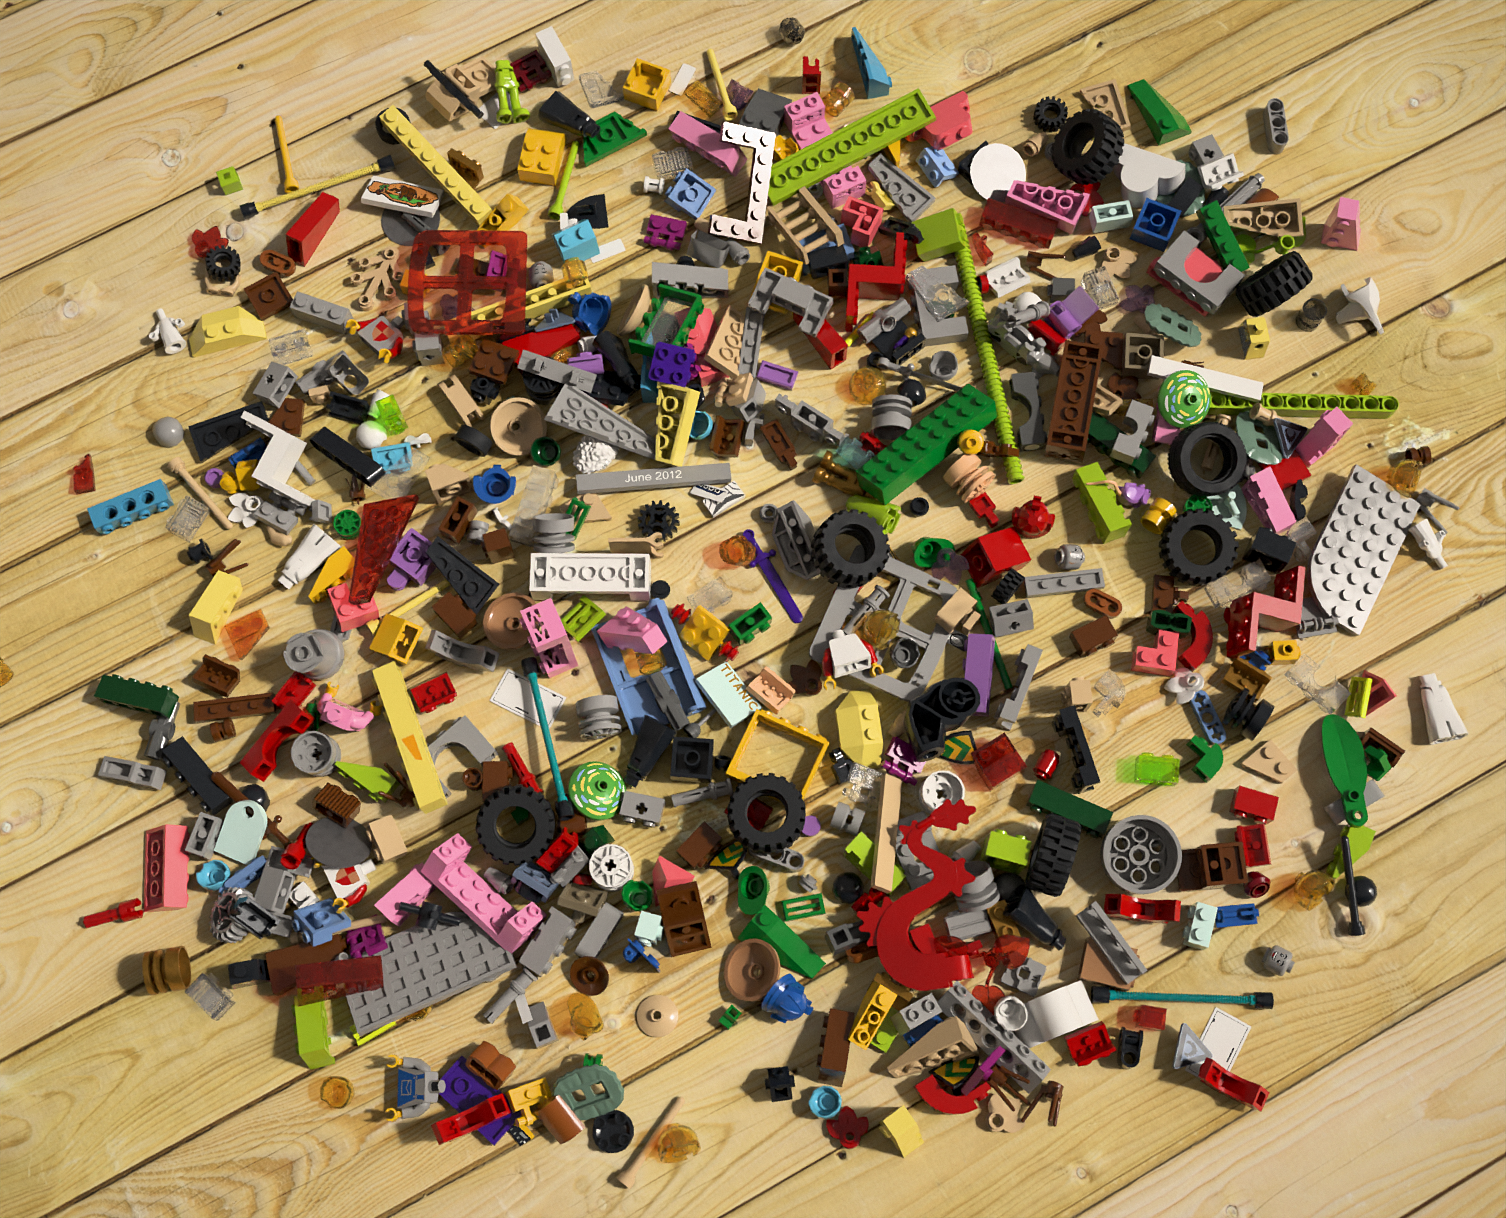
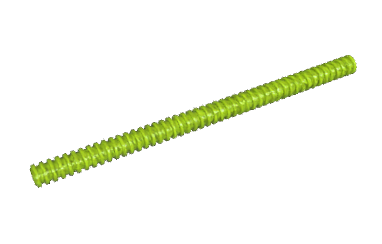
M963 223L961 224L962 230L966 233L965 224ZM967 239L965 241L966 248L955 251V257L962 288L964 289L963 293L965 294L967 309L969 310V319L974 331L975 345L978 347L977 352H979V362L984 374V383L986 384V390H988L987 395L996 404L997 418L993 422L995 423V428H997L998 443L1012 444V448L1018 449L1016 442H1014L1012 422L1009 420L1008 405L1004 398L1003 384L1000 382L999 367L994 355V346L992 339H990L991 335L988 331L986 313L984 312L985 308L983 307L984 304L981 292L979 291L980 287L978 286L975 266L973 265L974 261L972 260L969 240ZM1002 457V460L1005 461L1003 465L1005 466V472H1007V482L1010 484L1022 482L1025 477L1022 475L1023 470H1021L1022 465L1019 464L1021 462L1019 457Z

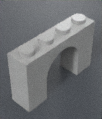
M1184 230L1157 261L1153 270L1159 277L1169 281L1175 289L1181 290L1190 300L1197 302L1205 311L1214 315L1240 285L1245 275L1229 264L1221 275L1212 282L1200 283L1190 278L1185 271L1184 262L1196 250L1199 241Z
M955 265L911 271L910 278L907 279L908 289H912V295L910 296L911 306H915L916 311L913 313L915 324L918 323L919 327L917 329V336L920 333L925 336L924 347L967 341L968 328L965 316L941 319L931 315L925 307V301L929 296L935 293L957 290L959 281Z
M466 716L455 719L452 727L447 731H441L433 743L427 744L434 766L439 754L443 750L454 746L467 749L482 767L483 761H491L498 755L493 746ZM440 780L442 789L447 799L452 793Z

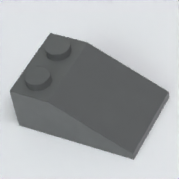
M758 88L746 107L739 125L776 133L775 137H777L784 122V106L792 103V99Z

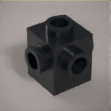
M477 377L470 384L472 397L478 403L489 405L498 396L500 388L498 383L486 378Z
M788 1066L767 1069L768 1078H764L766 1091H770L771 1101L792 1100L791 1088L795 1087L794 1074L789 1075Z

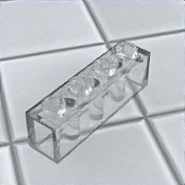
M533 465L509 533L511 542L534 547L535 541H533V538L541 534V532L533 530V516L546 514L547 507H550L552 504L553 496L551 495L553 489H557L559 482L555 471Z

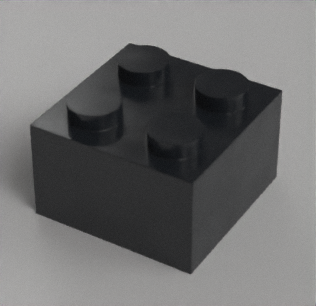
M1259 527L1251 537L1242 559L1272 573L1279 574L1289 563L1297 543L1288 536H1280L1269 528Z
M673 737L671 781L711 783L714 739Z

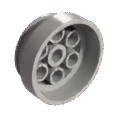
M1135 815L1118 821L1108 830L1101 844L1100 858L1105 874L1118 888L1132 894H1150L1164 889L1175 879L1181 866L1182 851L1176 834L1166 823L1152 816ZM1136 829L1143 833L1141 841L1136 840L1134 837ZM1118 838L1125 842L1123 850L1116 847V840ZM1153 841H1157L1160 844L1158 852L1153 851L1151 848ZM1135 850H1139L1142 853L1140 861H1136L1133 857ZM1117 859H1121L1124 862L1123 870L1116 868L1115 862ZM1153 861L1157 862L1160 866L1157 873L1151 870V863ZM1135 870L1139 871L1142 875L1139 882L1133 879L1132 875Z

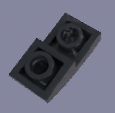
M1188 177L1167 206L1181 210L1179 216L1181 218L1204 187L1191 177Z
M1302 479L1297 480L1290 494V509L1295 515V524L1300 523L1306 515L1305 506L1301 503L1307 498L1308 491L1307 487L1303 485Z

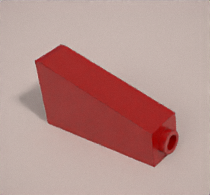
M322 192L285 234L288 257L292 258L295 263L305 267L340 212L338 198Z
M793 312V319L798 326L803 316ZM824 319V324L816 338L804 333L830 370L846 361L848 344L826 319Z
M568 324L515 337L502 342V345L519 350V356L514 364L517 368L523 350L556 359L578 344L577 341L580 340L579 335L581 332L576 325ZM517 368V369L519 370V372L522 374V373H523V370Z

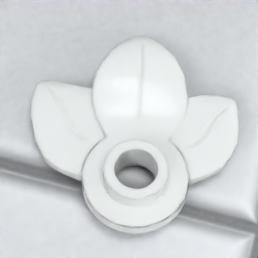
M238 493L229 497L230 502L235 508L230 513L228 519L235 523L243 522L246 528L253 526L257 522V519L254 518V513L264 501L259 496H248L246 493ZM253 504H258L256 508H252Z
M1179 668L1174 672L1175 677L1168 680L1164 687L1169 692L1177 693L1176 703L1178 705L1192 700L1195 692L1200 691L1204 686V678L1201 674L1192 673L1188 668Z

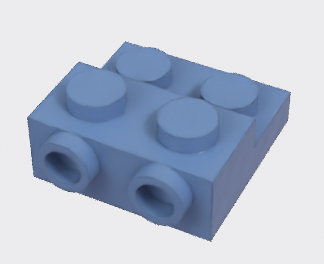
M686 168L682 173L679 171L673 181L676 183L673 187L669 186L665 192L666 199L664 202L678 212L682 210L696 220L701 216L716 189Z
M332 898L294 911L292 926L295 932L300 931L302 933L304 943H310L313 947L331 941L332 933L351 927V919L344 911L338 914L336 911L340 907L338 905L332 907L334 902Z

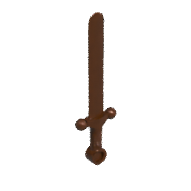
M212 773V781L233 801L237 803L242 800H249L221 773ZM250 806L246 807V813L252 817L254 810ZM276 815L273 822L267 817V827L262 840L266 839L268 834H272L284 845V849L287 845L295 842V840H290L283 835L277 828L278 823L282 821L280 815Z

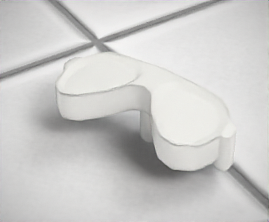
M423 433L419 437L409 435L404 440V443L416 444L417 448L421 447L420 443H432L431 437L427 433Z
M498 507L492 510L496 519L507 530H511L514 525H511L506 520L509 518L507 515L502 518Z

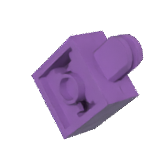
M413 528L409 529L386 557L389 563L395 567L387 578L388 584L395 591L403 590L410 580L422 586L437 568L425 553L431 541Z

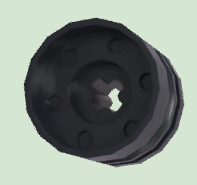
M523 370V381L530 399L539 405L553 404L564 384Z
M1243 688L1228 705L1222 723L1227 725L1233 718L1234 721L1231 729H1235L1239 724H1242L1243 727L1240 734L1253 741L1266 724L1275 706L1265 699H1262L1257 705L1254 704L1256 694L1253 693L1246 699L1249 689Z

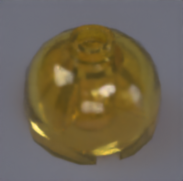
M871 366L861 367L852 374L849 381V393L857 403L872 405L874 398L885 395L886 379L877 368Z
M1403 459L1397 462L1394 468L1390 467L1387 473V478L1390 479L1389 485L1399 492L1400 495L1406 498L1412 497L1409 493L1416 490L1421 476L1418 465L1422 466V461Z
M877 609L867 615L862 623L863 636L866 641L879 650L887 648L889 646L887 642L890 638L894 640L898 633L900 619L897 616L899 615L887 609Z
M1310 870L1305 874L1301 872L1294 880L1296 882L1294 896L1303 908L1311 911L1322 903L1323 899L1321 898L1325 893L1329 895L1335 885V881L1328 874L1320 870Z
M673 1123L668 1125L667 1129L659 1136L657 1149L660 1161L664 1159L665 1163H677L687 1160L685 1155L693 1153V1156L698 1154L701 1150V1145L697 1134L690 1127Z

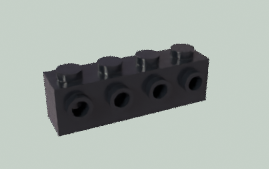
M183 736L162 750L163 763L167 768H173L177 780L180 783L184 782L188 786L186 788L188 793L193 798L197 797L199 799V805L205 813L209 811L214 816L233 802L212 781L211 775L213 772Z

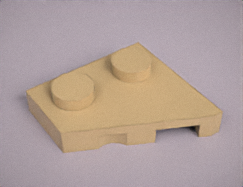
M596 493L580 494L576 497L578 501H583L585 505L591 506L584 521L585 523H594V521L612 520L611 515ZM571 500L560 506L563 514L566 513ZM575 505V507H574V509H573V512H572V514H571V515H573V516H574V514H575V512H576V509H577V507H578L577 505ZM584 509L581 510V512H580V514H579V517H578V519H577V521H576L575 524L578 523V520H579V518H580V516H581V514H582V512H583Z

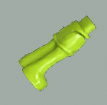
M509 60L496 61L494 85L499 98V111L496 112V119L504 124L511 122V120L513 123L524 122L530 118V112L528 109L521 108L519 83L513 72V67L510 66ZM506 93L510 95L512 112L508 107Z

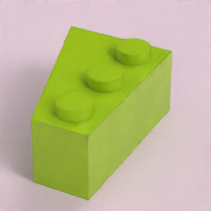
M861 831L845 848L843 856L871 881L875 844ZM897 863L894 864L892 892L886 893L888 897L906 877L904 874L905 870Z

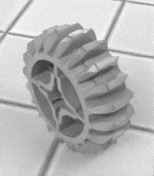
M230 887L228 890H224L222 895L218 896L217 901H214L215 905L211 909L212 914L209 916L211 919L209 926L211 927L210 932L213 933V937L220 940V942L236 943L241 941L243 936H247L248 930L227 916L239 898L250 897L252 900H256L252 893L243 888Z

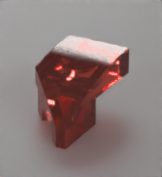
M976 232L972 235L973 245L979 258L987 266L992 262L994 253L986 245L987 236L983 235L980 237Z
M90 454L84 456L85 460L79 466L75 465L73 467L75 472L73 475L74 491L76 495L96 491L94 468Z

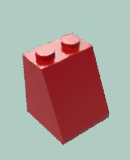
M1014 526L978 537L960 554L977 588L1003 578L1011 568L1016 571L1022 569L1032 560Z

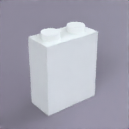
M551 26L535 33L539 54L546 63L548 70L551 71L555 83L558 87L568 85L574 80L571 59L553 27Z

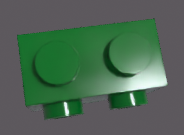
M760 602L730 623L729 628L731 630L729 632L739 645L743 643L748 644L755 638V634L758 632L763 633L771 627L772 616Z

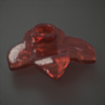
M217 226L210 228L205 233L196 229L192 235L195 253L200 258H205L207 252L210 253L209 250L211 248L215 250L217 245L219 248H221V245H225L226 248L229 243L227 238H221V233Z

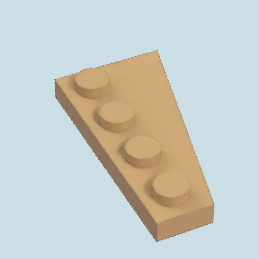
M729 305L724 311L704 360L735 380L739 376V350L742 347L740 340L743 334L745 315Z

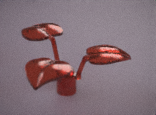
M1009 934L1002 935L996 939L994 946L988 952L983 951L982 953L969 956L970 960L984 957L985 965L990 967L985 986L976 985L972 995L993 1015L995 1005L998 1000L1005 997V994L999 987L989 986L991 977L1001 961L1008 969H1016L1025 962L1030 948V938ZM942 935L934 939L936 953H948V957L966 955L969 951L968 945L958 937Z

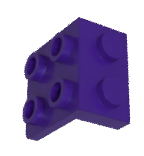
M658 341L655 344L648 374L649 379L686 387V383H689L691 378L690 366L695 361L696 353H694V349Z

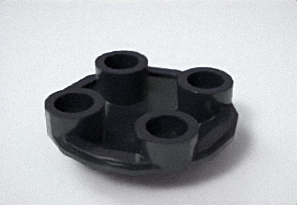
M613 1110L594 1120L592 1136L600 1150L607 1153H618L625 1150L631 1144L634 1136V1126L631 1119L624 1112Z

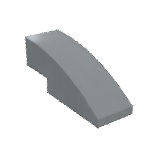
M104 756L98 775L137 786L161 790L167 771L155 766Z

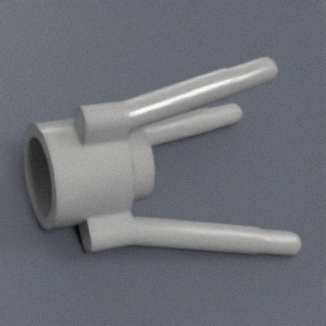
M1424 488L1416 499L1421 504L1419 508L1425 512L1440 530L1447 534L1446 529L1426 506L1431 507L1436 500L1455 510L1460 508Z

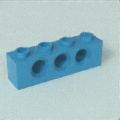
M158 479L87 508L94 529L102 535L110 534L119 527L129 526L136 520L146 519L153 513L166 511L174 503L167 485L161 479ZM150 498H153L151 503L146 504ZM131 506H135L132 511H128ZM116 513V516L110 519V516Z

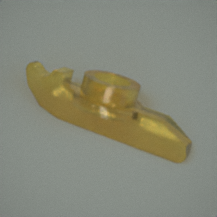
M578 343L555 352L551 358L556 361L560 359L561 362L567 361V358H571V355L577 352Z

